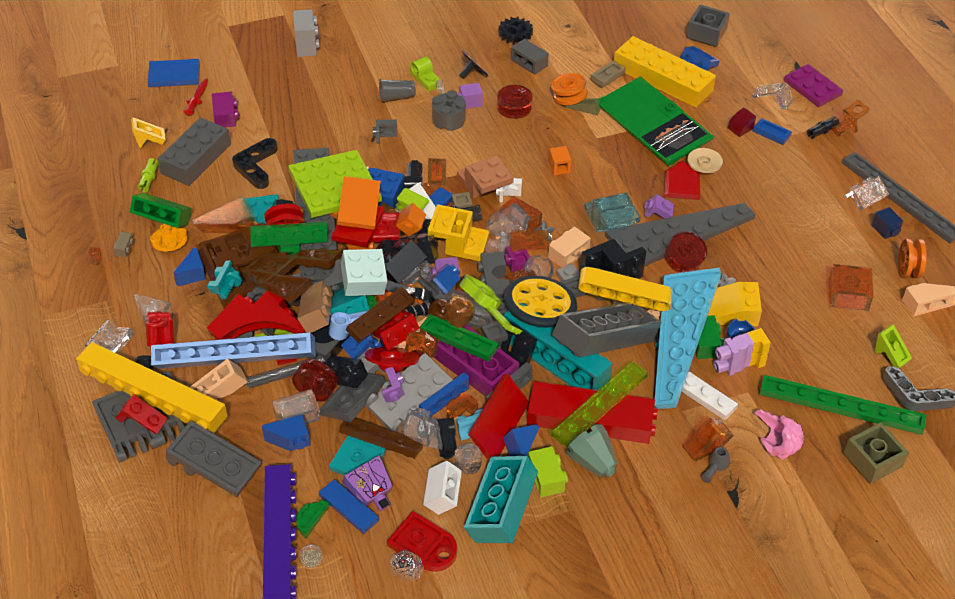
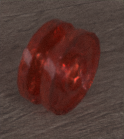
M507 85L498 91V112L507 118H523L532 110L533 95L524 86Z
M692 232L677 233L665 249L667 263L673 270L679 273L696 271L707 256L705 242L700 236Z
M307 359L302 361L298 370L294 373L292 382L295 388L305 397L314 401L324 402L329 399L332 391L338 385V378L335 372L324 363Z

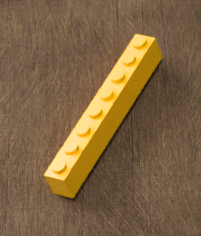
M93 342L76 358L82 374L90 375L100 383L109 384L117 391H123L130 396L134 394L151 407H157L167 415H174L184 423L193 421L214 434L227 418L224 403Z

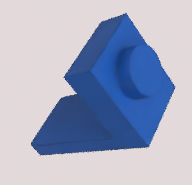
M350 336L341 345L352 359H358L369 347H383L372 336H369L360 344Z

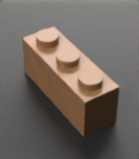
M323 280L310 286L301 294L298 320L307 333H312L329 325L333 292L329 286L325 285Z

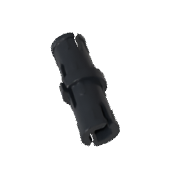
M833 116L826 121L819 122L818 125L807 130L808 137L814 139L821 134H827L829 130L840 125L839 119Z

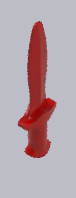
M205 78L200 83L193 98L186 100L188 106L183 111L187 116H191L195 106L202 103L199 98L207 86L208 78Z

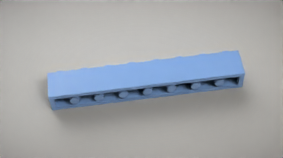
M311 333L151 345V365L158 369L218 365L227 358L234 363L316 357L315 337Z

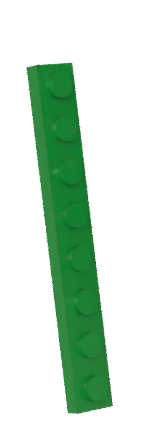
M768 375L763 377L759 395L876 424L882 422L884 426L923 435L925 430L926 414L777 377Z

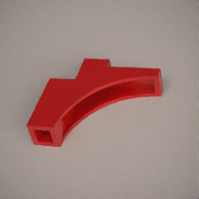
M268 290L256 302L248 296L244 298L238 294L206 327L211 336L216 340L235 339L245 333L260 329H280L293 334L307 333L299 320L293 317L294 313L287 308L288 306L284 299Z

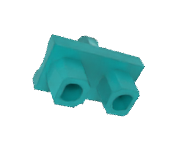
M225 261L223 267L216 268L214 273L217 279L216 281H209L207 288L211 294H218L221 299H227L231 289L240 286L242 279L239 276V272L232 267V262Z

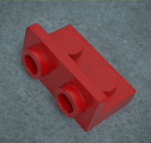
M403 311L373 333V335L381 339L385 348L390 350L419 333L420 328L414 314Z

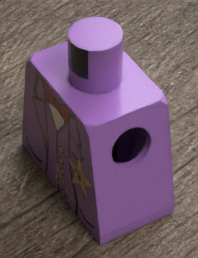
M380 456L344 476L343 484L365 506L374 502L381 512L391 505L385 495L390 493L393 487Z

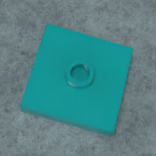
M347 436L331 461L329 470L345 476L377 456H380L382 460L386 454V449Z

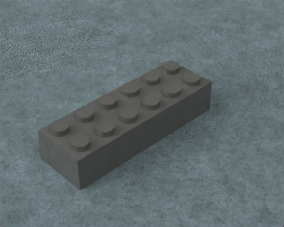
M622 303L561 314L552 335L558 339L560 344L571 349L573 354L578 357H584L653 342L662 322L640 306Z

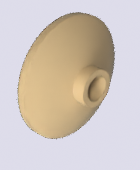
M697 148L689 153L688 164L697 172L713 173L722 167L723 159L715 150Z

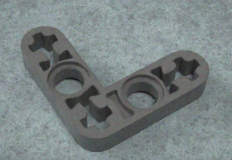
M889 366L885 369L883 380L907 409L922 411L952 408L955 406V391L950 389L918 391L899 368Z

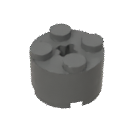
M451 90L432 98V122L437 128L442 129L443 127L448 128V131H453L464 125L466 102L456 91Z

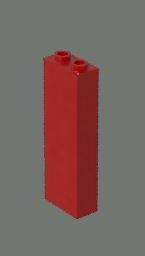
M534 381L528 408L527 425H538L541 428L581 434L584 431L590 433L592 432L590 427L602 424L609 438L649 444L650 436H655L656 424H652V422L657 420L658 408L654 407L655 399Z

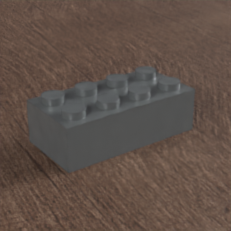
M200 117L157 158L160 173L190 186L231 145L229 129Z

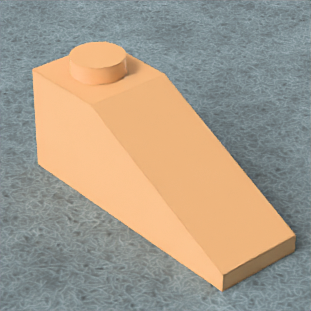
M927 283L911 285L906 288L902 301L913 316L954 306L955 286Z
M227 358L189 388L217 400L234 393L248 381L241 367Z

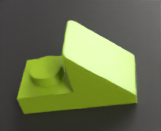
M404 188L397 197L398 203L392 213H400L402 209L412 203L423 211L429 200L408 188Z
M894 324L878 334L876 354L885 352L891 364L897 368L902 367L912 359Z

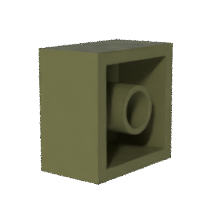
M882 422L849 438L844 450V455L870 484L902 468L909 454L907 449Z

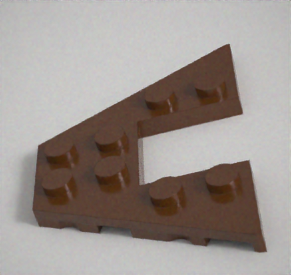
M343 245L341 249L329 250L327 247L304 249L287 255V251L262 254L242 270L243 277L292 303L311 286V279L287 276L285 274L295 265L330 269L336 260L342 258L343 250H348V247Z

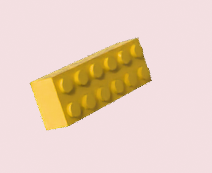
M632 36L615 51L614 61L626 68L625 74L634 78L641 76L656 89L689 105L697 107L714 91L715 74L639 38Z

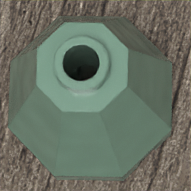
M602 424L590 427L592 432L587 433V431H584L569 444V449L566 450V453L572 460L598 477L606 476L609 478L617 471L618 461L606 429Z

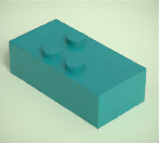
M528 456L490 458L464 529L475 543L514 542L538 474V470Z

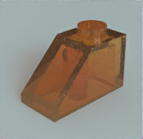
M710 417L682 447L694 461H698L710 455L716 448L723 447L734 435L723 421Z

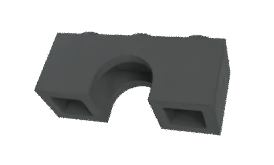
M503 251L481 253L480 261H477L478 272H482L480 281L488 285L499 299L504 298L505 290L510 285L509 279H497L505 278L506 263Z

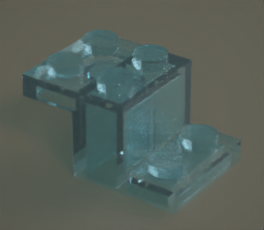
M627 192L594 199L591 202L585 203L584 206L597 233L639 223L641 218Z

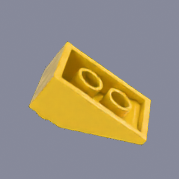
M736 282L718 287L708 316L715 315L716 321L720 325H729L734 319H737L738 321L747 320L752 326H758L762 313L758 282Z

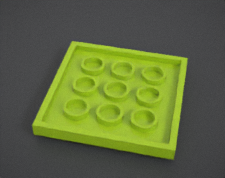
M357 150L288 165L290 175L311 218L339 212L344 176L373 180ZM380 192L378 202L382 201V196Z

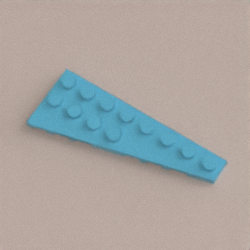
M720 268L664 275V285L672 289L671 309L661 312L662 323L660 325L655 389V407L658 409L677 407L721 278Z

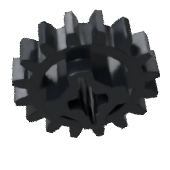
M510 17V20L505 18L504 22H500L499 36L502 37V40L507 39V43L510 41L513 44L519 43L523 39H531L533 25L530 24V21H525V18Z

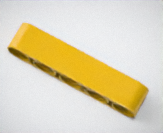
M584 267L580 271L578 288L584 293L657 311H668L671 309L672 289L668 286L592 267Z

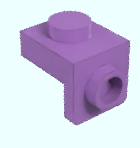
M656 194L653 198L646 201L644 205L645 216L649 217L652 213H656L663 218L673 217L674 204Z
M389 367L385 371L392 386L381 391L386 403L397 401L405 395L401 386L404 381L400 372L395 373L394 368Z

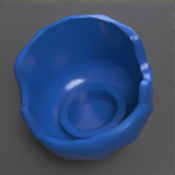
M734 319L728 325L726 337L732 340L736 336L754 331L755 329L747 320L738 321Z

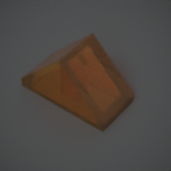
M428 158V186H446L447 159Z

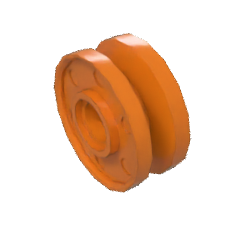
M567 73L560 75L552 81L553 98L558 104H577L588 95L586 79L581 74Z
M903 239L901 242L898 258L901 277L908 278L911 272L914 278H921L923 276L927 258L924 240L916 239L913 243L911 239Z

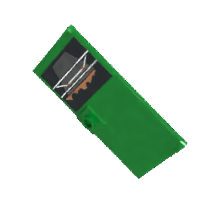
M641 76L598 99L602 110L668 166L714 139L711 133Z

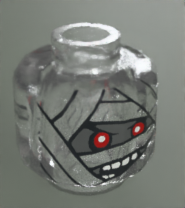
M471 443L460 445L455 451V466L462 470V474L471 475L476 473L482 463V453L479 447Z
M405 549L399 553H394L389 562L392 575L406 583H410L413 580L417 581L424 569L421 557Z

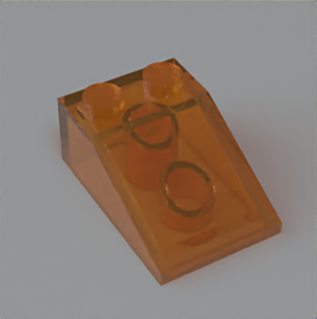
M243 197L191 220L202 233H231L258 224L251 206Z

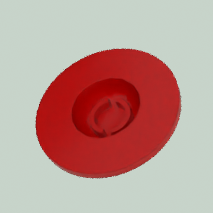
M377 347L367 350L365 352V359L377 364L384 372H386L385 369L393 367L395 373L403 371L407 366L417 364L419 362V355L403 348L393 347L387 350L385 347Z

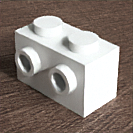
M448 461L430 468L423 505L438 515L457 507L462 470Z

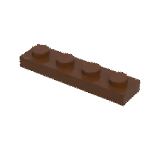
M400 287L350 323L345 330L360 344L413 305L415 299L403 287Z
M354 418L351 422L343 421L339 427V433L380 446L389 451L403 454L406 457L415 459L423 449L424 441L358 418Z

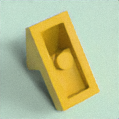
M136 118L131 119L132 131L139 148L142 147L146 140L161 145L166 141L163 128Z

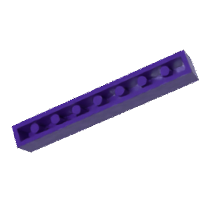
M291 464L265 466L263 599L297 598L296 586H292V580H296V566H292V560H296V546L292 547V541H296V527L292 528V522H296V509H292V504H296V491H292V486H296V473H292Z

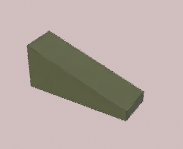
M585 98L577 104L565 105L566 108L597 116L600 112L598 98Z

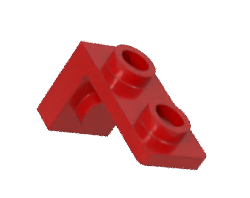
M134 394L115 417L121 423L127 417L129 419L132 418L154 434L160 431L167 420L166 416Z

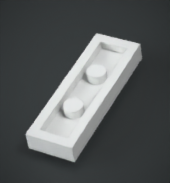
M688 372L682 389L683 393L723 420H726L737 409L738 403L691 372Z

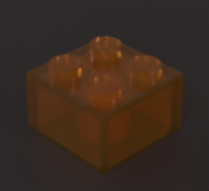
M833 264L829 277L830 307L869 311L874 296L872 268Z

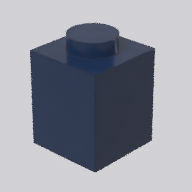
M888 207L875 213L871 226L884 239L897 236L901 232L903 220Z

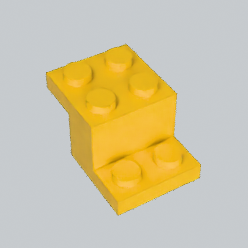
M437 204L428 228V235L446 239V255L480 261V256L485 251L490 231L472 227V211Z

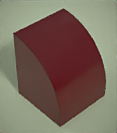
M743 107L732 117L727 129L741 137L753 130L756 115Z

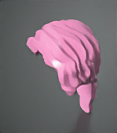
M762 409L755 412L771 428L768 437L761 438L762 445L765 446L771 456H777L784 460L801 449L804 443V432L801 425L784 415L778 418V416L771 415L769 412L765 413Z

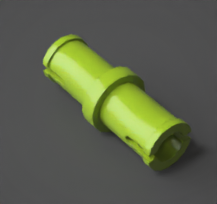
M154 158L148 160L146 168L141 173V180L137 187L141 191L142 186H144L142 192L149 191L150 184L156 177L155 172L159 163L156 160L153 164Z

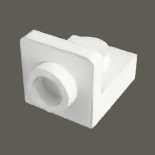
M514 178V183L497 188L496 196H499V202H503V195L521 196L522 179Z

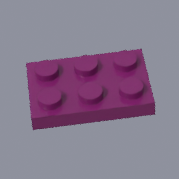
M809 64L784 77V82L818 108L843 94L842 88Z

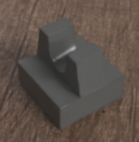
M498 321L484 325L481 328L484 337L499 343V347L502 341L508 340L507 332Z

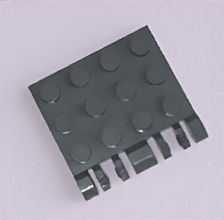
M170 371L161 374L174 380ZM117 391L92 401L119 463L127 460L123 449L124 446H126L130 458L135 457V451L131 443L138 441L143 453L148 451L143 440L146 437L152 449L166 444L161 432L165 430L170 442L174 441L175 435L171 427L177 425L181 433L185 428L183 421L174 415H167L157 407H153L167 417L160 431L154 434L132 418L129 419L127 417L122 423L115 419L125 403L131 398L129 394Z

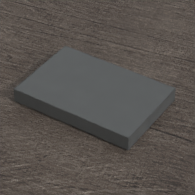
M368 373V376L358 388L339 386L318 411L321 416L351 422L364 408L370 395L377 393L386 380L384 376Z

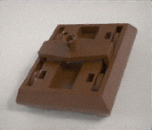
M262 222L253 226H263L266 224ZM250 227L201 242L196 246L211 281H216L217 278L214 272L217 267H223L225 261H231L234 270L239 272V276L242 279L240 286L233 287L227 299H221L217 294L223 309L238 294L245 298L248 292L253 291L255 286H259L244 278L242 270L262 254L279 252L277 245L251 247ZM289 271L285 275L291 276L292 273Z

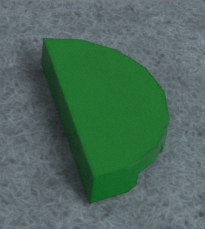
M319 500V502L311 504L306 503L299 509L296 516L297 528L306 539L330 507V502Z

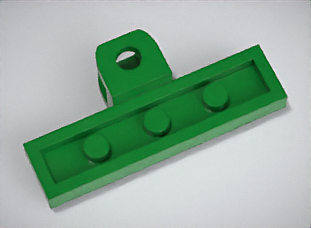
M313 222L250 226L251 247L279 245V252L287 251V255L296 254L300 250L299 244L327 242V223Z

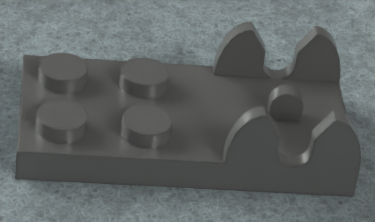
M193 421L187 424L166 450V459L170 465L176 466L180 463L183 465V470L187 475L192 476L194 473H197L236 497L239 496L261 467V461Z

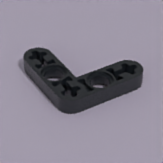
M266 138L235 154L232 158L233 167L257 189L268 187L269 177L256 163L277 152V141L273 138ZM250 169L255 170L254 172H251V173L246 172L247 170H250Z
M387 280L386 291L395 292L400 287H403L414 299L422 301L431 300L432 291L418 287H409Z

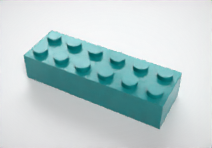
M509 310L504 314L508 322L517 324L538 339L532 356L533 361L571 387L604 392L609 389L613 363L606 357H602L599 354L578 357L567 346L560 344L558 339L552 335L555 327L545 328L529 325L514 317ZM514 334L510 342L511 346L514 345L516 339V335Z

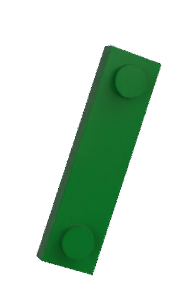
M432 314L420 326L421 333L488 362L499 349V343Z

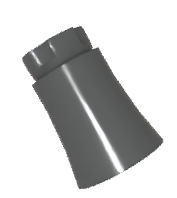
M379 80L381 102L415 97L416 89L413 80Z

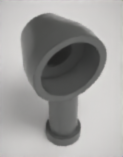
M718 447L711 453L709 457L710 467L701 476L704 482L710 483L717 470L723 471L729 467L730 456L726 448Z

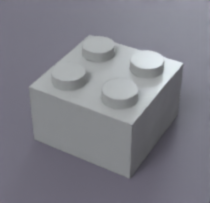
M313 9L293 11L297 57L316 56V49L320 48L317 17L313 16Z

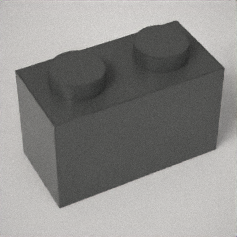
M523 39L511 47V60L534 75L548 66L549 53L530 41Z

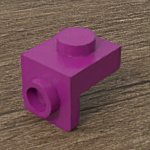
M509 246L505 247L504 259L511 272L532 267L533 261L526 249L512 252Z

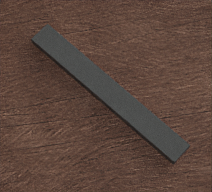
M856 152L843 159L842 164L949 244L955 241L954 224Z

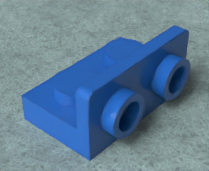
M695 46L685 47L680 57L707 71L711 67H717L720 62L717 58Z

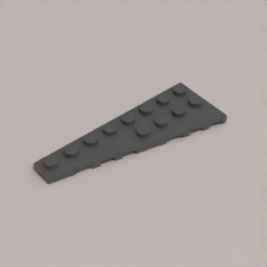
M745 203L610 229L605 231V237L608 240L615 239L626 253L643 247L647 251L645 267L749 222L755 218V213Z

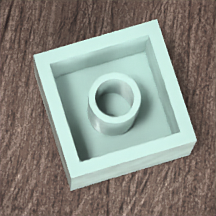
M382 249L343 250L341 270L345 296L384 295L387 276Z

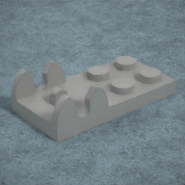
M426 353L419 358L417 364L409 366L401 373L404 381L401 384L405 393L404 396L397 401L386 403L381 391L392 386L391 382L387 381L382 386L381 391L378 394L372 393L366 402V407L389 430L398 432L419 413V404L453 381Z

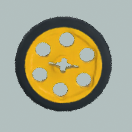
M544 276L518 278L511 282L504 293V302L510 313L520 321L536 327H555L561 314L576 312L578 308L577 300L567 286L557 280ZM538 287H543L546 290H540ZM524 290V291H527V292H529V293L525 294V293H522V292H520V291ZM554 296H559L562 299H556ZM519 303H525L528 306H521ZM553 309H559L561 312H556ZM536 312H540V313H543L544 315L540 316V315H537V314H535V313H536Z

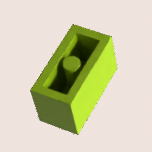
M553 447L528 452L529 459L538 470L534 483L540 498L565 492V483H568L565 470L562 471L560 456L555 454Z

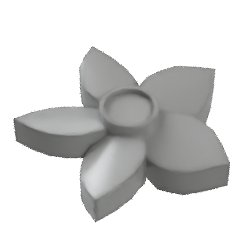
M723 273L718 285L722 287L736 282V279L728 278Z

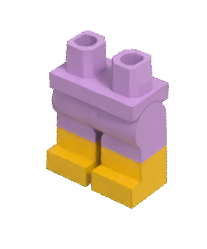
M762 328L736 336L732 340L731 338H726L724 346L716 348L715 353L718 359L714 360L713 366L718 373L727 371L729 376L755 364L758 368L766 366L771 342Z

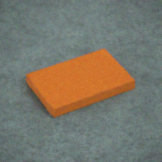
M344 176L337 225L375 230L381 181Z

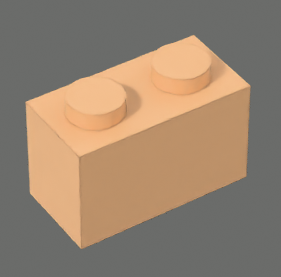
M573 227L569 231L564 232L557 240H553L550 243L548 258L561 268L572 264L582 256V251L590 249L591 238L576 227Z

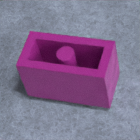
M232 91L212 93L215 124L225 128L236 127V119H239L238 109L234 108L238 107L237 99L233 98Z

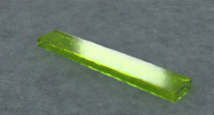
M632 361L552 431L551 436L565 447H568L574 439L582 432L587 431L648 376V371Z

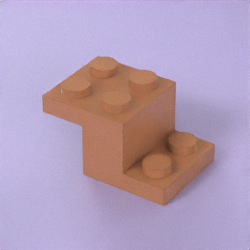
M498 156L473 163L457 171V177L473 198L514 183V177Z

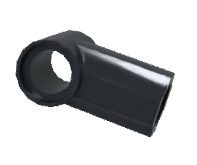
M411 160L410 163H407L404 188L410 189L417 183H420L423 187L422 163L418 162V160Z
M454 419L434 420V438H437L439 456L450 459L455 456L457 449Z

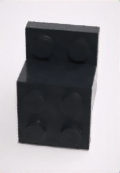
M612 239L582 251L580 271L584 267H592L640 279L643 277L647 251L640 247L626 253L617 241Z

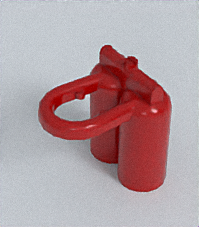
M148 312V318H146L145 323L147 346L174 344V322L171 312Z

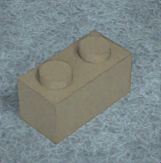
M120 232L113 247L116 257L126 258L128 253H130L131 246L134 244L132 233Z

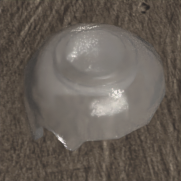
M499 230L494 232V235H496L495 239L487 241L485 253L503 251V254H505V247H510L508 234L505 231Z
M537 255L527 259L524 263L523 273L525 276L551 278L554 275V266L550 259H544L541 255Z

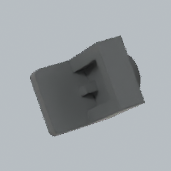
M397 119L376 120V127H373V137H376V143H380V137H397Z

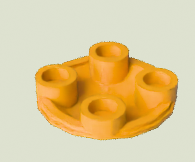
M162 224L160 229L150 237L151 245L158 251L164 252L180 249L187 241V231L184 228Z

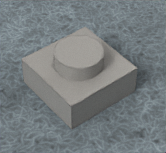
M572 263L557 269L556 276L563 281L580 276V272Z

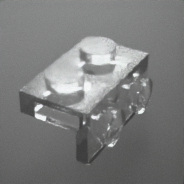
M878 176L873 180L871 177L861 182L862 186L854 185L849 188L850 192L844 196L846 198L852 196L861 211L890 194Z
M108 319L86 343L85 347L93 342L114 353H118L129 342L134 333L131 328L116 327L113 321Z

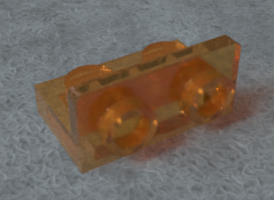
M511 231L509 246L511 250L548 249V231Z

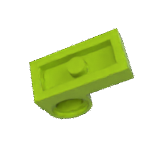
M427 56L411 62L410 74L428 92L442 86V80L433 72L432 63Z

